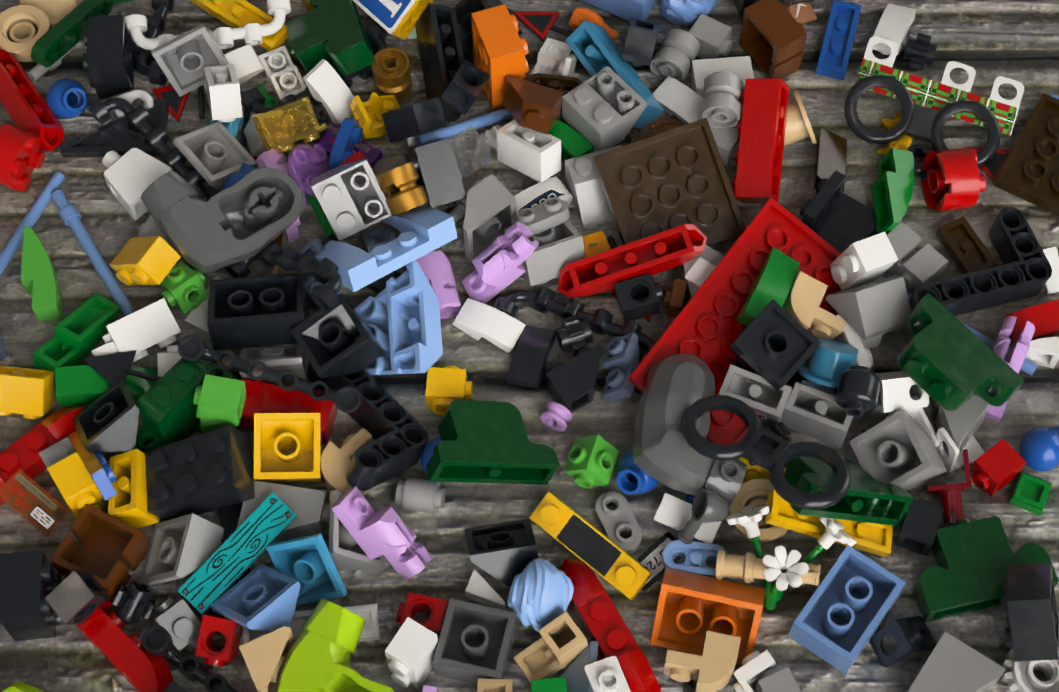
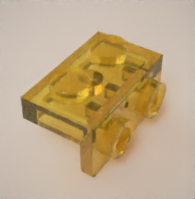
M308 96L252 117L266 152L277 149L279 154L295 148V141L302 139L303 143H308L320 138V131L328 129L326 123H318Z

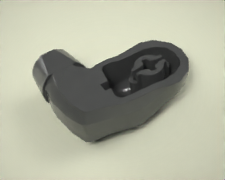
M269 167L252 170L232 187L220 191L208 201L200 199L199 193L177 172L164 174L153 181L141 196L158 227H161L170 244L190 265L202 273H210L255 256L297 220L303 209L302 193L296 181L285 172Z
M681 353L661 359L648 372L646 387L637 408L633 447L634 463L649 476L671 489L694 495V497L700 489H709L724 498L730 506L741 487L747 465L739 459L731 461L713 460L702 456L688 445L682 434V418L687 408L698 399L715 395L714 374L704 361L694 355ZM710 412L703 414L696 422L697 431L706 440L710 427Z

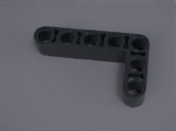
M1003 208L989 229L990 239L1003 265L920 284L909 298L911 311L921 298L928 293L954 316L1037 296L1051 277L1052 268L1024 214L1017 208Z
M311 363L309 364L308 373L315 381H322L329 388L335 390L346 386L353 387L361 395L362 403L360 408L348 414L372 435L374 441L356 450L346 474V480L350 486H357L361 491L369 490L418 463L429 439L428 432L371 375L363 369L356 373L320 378Z

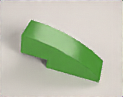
M24 227L21 282L27 294L32 295L31 307L38 321L64 320L62 292L55 269L40 239L31 227Z

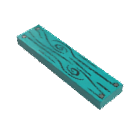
M272 492L183 584L178 592L202 615L211 608L210 605L221 597L266 550V547L272 544L298 517L297 514Z

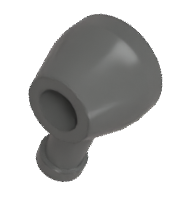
M705 488L700 489L693 500L692 516L684 528L677 534L678 539L685 544H691L702 523L723 521L728 514V502L714 491Z

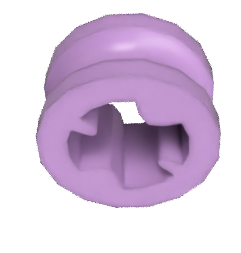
M548 402L545 406L546 412H542L540 415L541 421L553 430L565 431L567 428L566 422L571 421L572 413L559 403Z

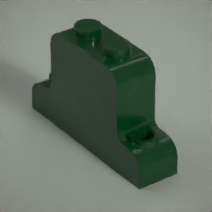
M930 293L921 298L905 319V325L914 337L898 356V366L944 409L955 411L973 395H979L990 405L999 407L1007 402L1024 383L1025 380Z
M181 358L138 400L137 405L140 409L139 415L143 426L137 432L135 449L145 453V451L190 438L199 429L200 419L196 418L198 405H194V395L197 385H203L205 374L219 377L222 375L224 378L235 380L242 379L232 371H225L219 368L215 363L211 362L206 366L200 360L190 362Z
M460 399L450 403L438 424L440 438L443 441L434 447V454L426 466V472L430 482L547 485L560 464L552 448L544 444L530 442L521 414L513 404Z
M800 457L791 460L784 473L786 480L796 490L810 494L828 491L836 483V475L832 468L824 461L814 457ZM843 457L850 468L851 484L844 498L835 505L823 509H803L790 504L799 515L901 526L914 497L896 485L877 481L855 462Z

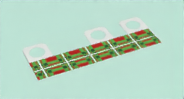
M877 36L869 39L855 84L861 79L873 75L891 76L902 82L910 91L914 104L940 111L947 104L959 100L976 101L986 106L997 118L1001 133L1011 136L1024 92V85L1021 82L1003 76L997 77L988 99L970 93L976 75L973 67L956 61H950L946 65L941 83L892 68L898 52V45L893 41ZM884 43L888 45L891 49V55L887 59L876 58L872 53V48L875 44ZM954 68L964 69L968 73L967 82L964 84L954 83L950 79L951 70ZM1004 83L1012 84L1017 90L1016 97L1011 100L1003 99L998 93L999 86ZM875 87L869 89L870 91L898 99L893 92L886 88ZM958 113L951 116L985 127L980 118L971 113Z

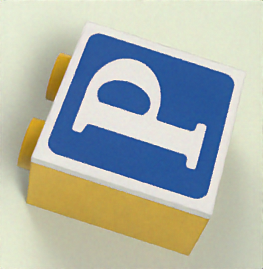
M434 0L353 1L389 34L406 40L415 28L417 20L427 5L433 3Z

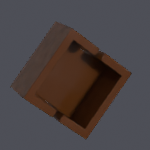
M760 0L744 8L743 28H741L739 45L750 56L766 78L782 79L798 71L801 66L807 33L804 26L799 22L797 23L791 16L788 7L779 0Z
M86 504L70 528L78 543L82 545L79 549L73 538L66 534L50 558V561H52L57 572L64 577L70 575L74 570L90 572L110 596L108 599L113 601L119 585L126 586L131 578L128 570L135 571L151 546L143 531Z

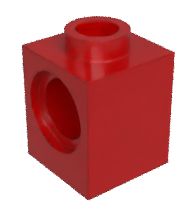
M1002 439L974 461L970 469L972 482L978 489L985 490L992 497L1020 474L1026 461Z
M408 592L406 603L400 602L396 622H399L400 626H402L407 617L414 620L413 617L417 613L427 612L431 615L429 619L417 623L437 634L439 641L448 607V600Z
M213 613L203 614L195 656L205 657V664L221 667L225 666V662L236 660L243 626L222 615ZM217 631L221 632L226 639V644L222 650H218L213 645L212 639Z

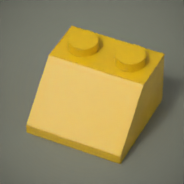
M254 413V480L268 483L322 482L320 413Z

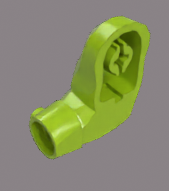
M325 599L319 601L302 626L303 631L288 651L279 674L276 692L395 691L391 687L366 679L350 667V655L355 653L366 620Z

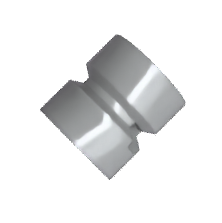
M672 29L668 31L660 45V50L656 52L651 61L650 70L663 82L670 76L682 83L691 67L690 65H692V60L696 59L701 49L699 41L685 30Z
M716 72L704 79V100L701 119L707 118L710 127L726 129L736 126L738 121H740V95L743 82L737 75L729 72Z

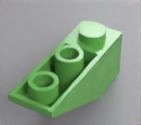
M205 374L203 385H197L194 395V405H198L196 418L200 419V432L206 433L228 425L235 428L239 425L247 396L245 381Z

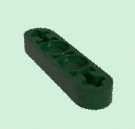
M84 0L35 42L31 50L32 61L44 67L52 66L83 39V31L88 29V17L108 16L111 12L113 1Z

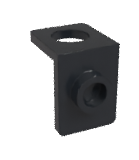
M921 616L895 619L870 639V643L884 667L892 666L911 651L929 649L937 645ZM887 635L892 636L897 643V649L893 655L887 654L883 648V639Z

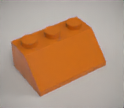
M666 567L650 644L702 656L707 631L741 637L736 664L743 665L742 660L753 653L764 604L765 589L723 579L716 580L714 577Z

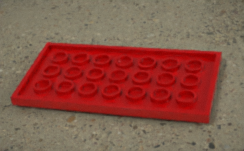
M771 197L627 380L644 392L646 378L652 366L661 359L684 353L694 355L706 363L714 374L715 395H719L730 364L736 366V352L729 346L747 328L736 321L771 249L774 247L799 262L797 274L801 271L828 285L819 307L837 316L838 312L825 299L827 295L841 291L839 284L833 280L830 264L841 253ZM725 410L710 411V427L706 435L709 442L717 445H731L739 442L746 436L747 426L736 414Z

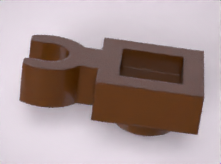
M675 278L673 290H666L664 308H669L665 329L670 326L683 309L687 280Z

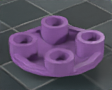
M299 144L293 147L288 154V168L297 185L313 197L316 196L311 188V179L330 171L327 152L319 144H315L312 147Z

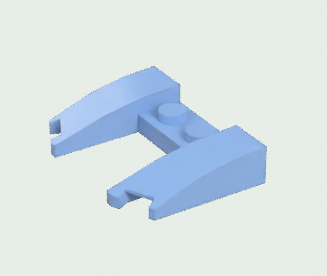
M415 207L383 219L385 223L402 232L393 241L385 245H379L367 253L348 243L330 240L324 246L325 249L315 257L319 262L323 258L331 260L339 269L337 273L341 275L342 285L355 292L458 238L453 216L431 207Z

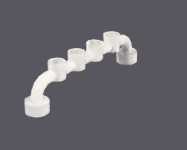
M267 0L268 14L274 16L273 21L268 24L250 23L239 28H216L212 32L220 48L230 49L234 47L233 40L245 39L246 45L251 44L255 46L262 44V36L275 34L282 28L285 23L286 14L291 12L290 0ZM139 14L125 17L133 41L137 46L145 50H153L180 36L162 34L157 38H146L142 32L148 30L147 17Z

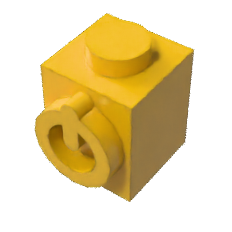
M452 365L444 366L443 368L430 367L428 369L425 391L426 407L428 410H431L434 414L444 416L452 401L460 399L472 400L473 382L467 381L466 369H460Z

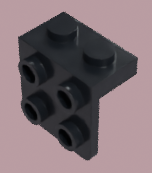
M835 170L829 179H822L816 189V197L813 201L808 199L804 203L799 215L803 216L802 222L842 254L852 243L870 237L876 228L874 210L842 193L846 176Z

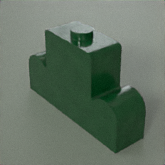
M310 0L314 8L313 10L286 23L291 40L287 46L293 58H298L306 73L312 70L322 59L326 60L330 65L334 64L339 74L349 75L376 62L353 0Z
M993 516L976 521H971V519L967 518L936 532L931 549L938 566H930L921 573L914 588V596L924 622L927 623L1001 605V597H1003L1002 580L1008 579L1009 566L1051 563L1054 588L1059 580L1051 559L1042 546L1035 543H1026L1016 553H1013L999 517Z

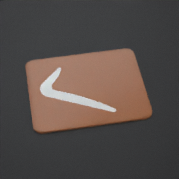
M802 2L788 7L797 23L802 24L817 19L810 3Z

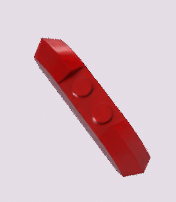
M0 49V102L17 127L36 134L41 138V150L53 151L64 141L63 127L13 53Z
M683 224L569 263L560 270L557 290L569 298L589 296L614 289V284L647 274L652 276L692 260L704 252L708 238L694 224Z
M73 405L53 413L0 453V490H2L0 492V505L15 494L11 492V489L14 490L16 486L21 489L25 487L15 479L16 476L14 475L16 473L21 474L31 482L30 480L35 479L47 469L39 452L77 431L72 419L89 405Z
M565 558L559 570L571 578L574 585V593L569 604L590 640L598 642V654L601 659L610 656L617 657L631 692H661V688L646 657L597 576L583 561Z
M109 599L81 625H75L138 692H164L170 682H173L172 674L163 656H153L147 650L144 651L145 648L142 641L134 633L128 637L121 630L125 626L114 612L110 611L108 613L112 604Z

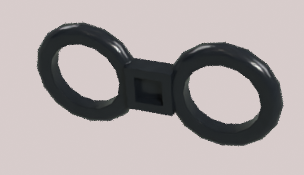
M873 75L861 79L851 87L845 99L844 115L848 127L858 138L868 143L884 145L897 141L905 134L931 142L933 151L949 150L942 137L943 127L947 119L958 113H971L980 118L985 124L988 133L987 143L983 151L977 155L978 167L983 166L992 159L1000 145L1001 130L997 118L986 106L976 101L959 100L947 104L940 111L914 104L911 93L904 84L891 76ZM875 87L886 88L893 92L900 100L902 107L901 119L893 129L884 132L872 131L865 127L859 120L856 111L857 101L861 94Z
M712 395L701 398L687 408L682 418V434L692 449L700 455L713 460L731 461L744 457L769 471L770 483L776 493L789 504L803 509H823L835 505L847 494L851 484L850 468L840 454L831 447L817 442L800 441L789 445L790 442L761 427V421L754 409L740 399L728 395ZM725 410L736 414L744 421L747 426V434L737 443L717 445L708 442L700 436L696 429V422L699 417L707 412ZM814 457L824 461L832 468L836 475V483L828 491L819 494L805 493L796 490L788 483L783 469L793 459Z

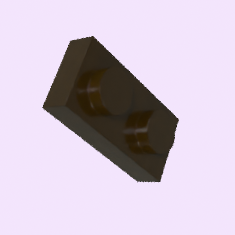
M964 216L938 227L936 231L937 237L963 274L997 265V262Z

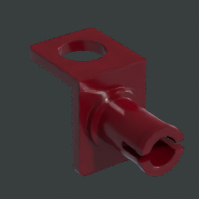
M967 449L962 450L966 482L926 486L928 494L937 493V495H941L942 509H944L943 524H953L952 510H955L956 522L964 519L961 493L964 490L972 489Z

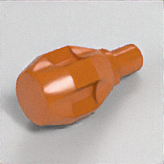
M576 7L568 22V25L574 31L586 20L603 27L613 42L616 41L619 31L608 27L607 23L604 22L597 12L587 7Z

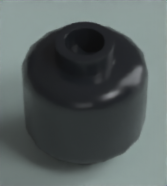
M851 366L839 375L835 394L836 403L844 409L847 415L861 417L864 413L873 411L878 404L881 387L880 379L868 367Z

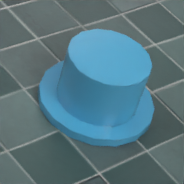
M817 339L821 344L811 354L810 362H804L798 369V373L810 381L837 388L839 375L851 366H855L858 349L837 340Z

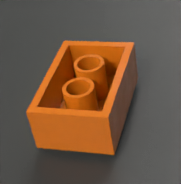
M506 4L471 13L474 66L489 75L483 90L492 112L506 108L502 103L506 77L510 75L526 80L527 76L525 73L529 72L525 55L529 54L527 42L524 37L520 38L518 35L519 26L516 16L514 14L510 15Z

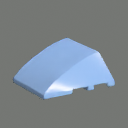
M416 260L406 265L408 269L397 279L391 277L386 282V288L375 298L369 296L355 308L385 351L384 355L364 369L369 375L425 373L443 355L439 299Z

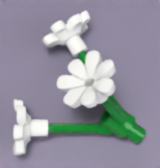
M769 505L758 506L753 510L751 506H746L740 509L741 513H734L726 517L729 525L738 523L745 527L747 537L752 540L756 557L763 559V565L768 568L764 571L765 580L762 579L765 589L763 607L768 610L776 608L777 601L782 599L784 590L789 585L794 588L802 585L803 580L800 576L808 572V564L824 548L827 550L835 541L843 544L847 543L851 547L857 543L847 532L842 531L845 528L843 524L836 520L834 521L833 518L819 517V520L825 525L826 532L817 540L819 544L798 563L801 553L797 550H792L787 555L786 548L782 545L775 547V557L771 555L764 556L758 537L761 535L758 522L762 520L764 515L769 513Z

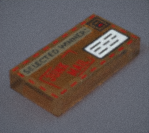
M20 468L0 489V499L45 537L70 512Z

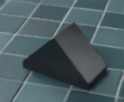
M439 97L381 114L390 143L447 126Z

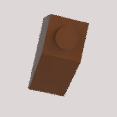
M508 75L505 80L502 103L519 126L548 134L560 118L564 92Z

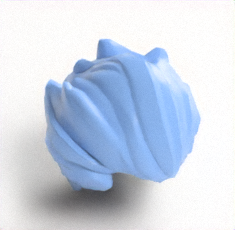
M537 558L530 562L522 573L515 575L509 591L507 605L514 609L523 626L532 625L535 631H539L567 610L574 593V585L571 578L566 576L563 571L558 570L549 561Z

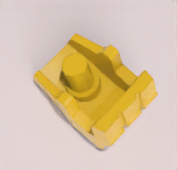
M373 92L369 100L361 102L359 95L353 97L349 105L354 119L358 120L359 127L363 128L362 135L365 139L387 134L381 114L400 109L395 95H378L377 92Z

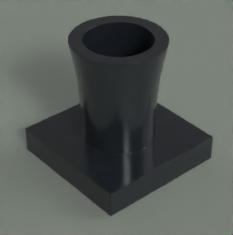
M772 299L729 347L736 352V367L762 376L779 391L818 348L821 342Z

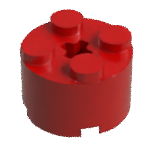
M3 122V125H0V185L15 191L25 192L30 185L32 171L34 168L39 169L42 166L45 153L41 152V138L38 135L7 122Z
M974 148L928 152L925 155L921 170H926V179L921 180V189L926 205L930 209L935 208L936 212L974 207L978 200L979 192H984L986 188L985 177L979 172L976 150Z

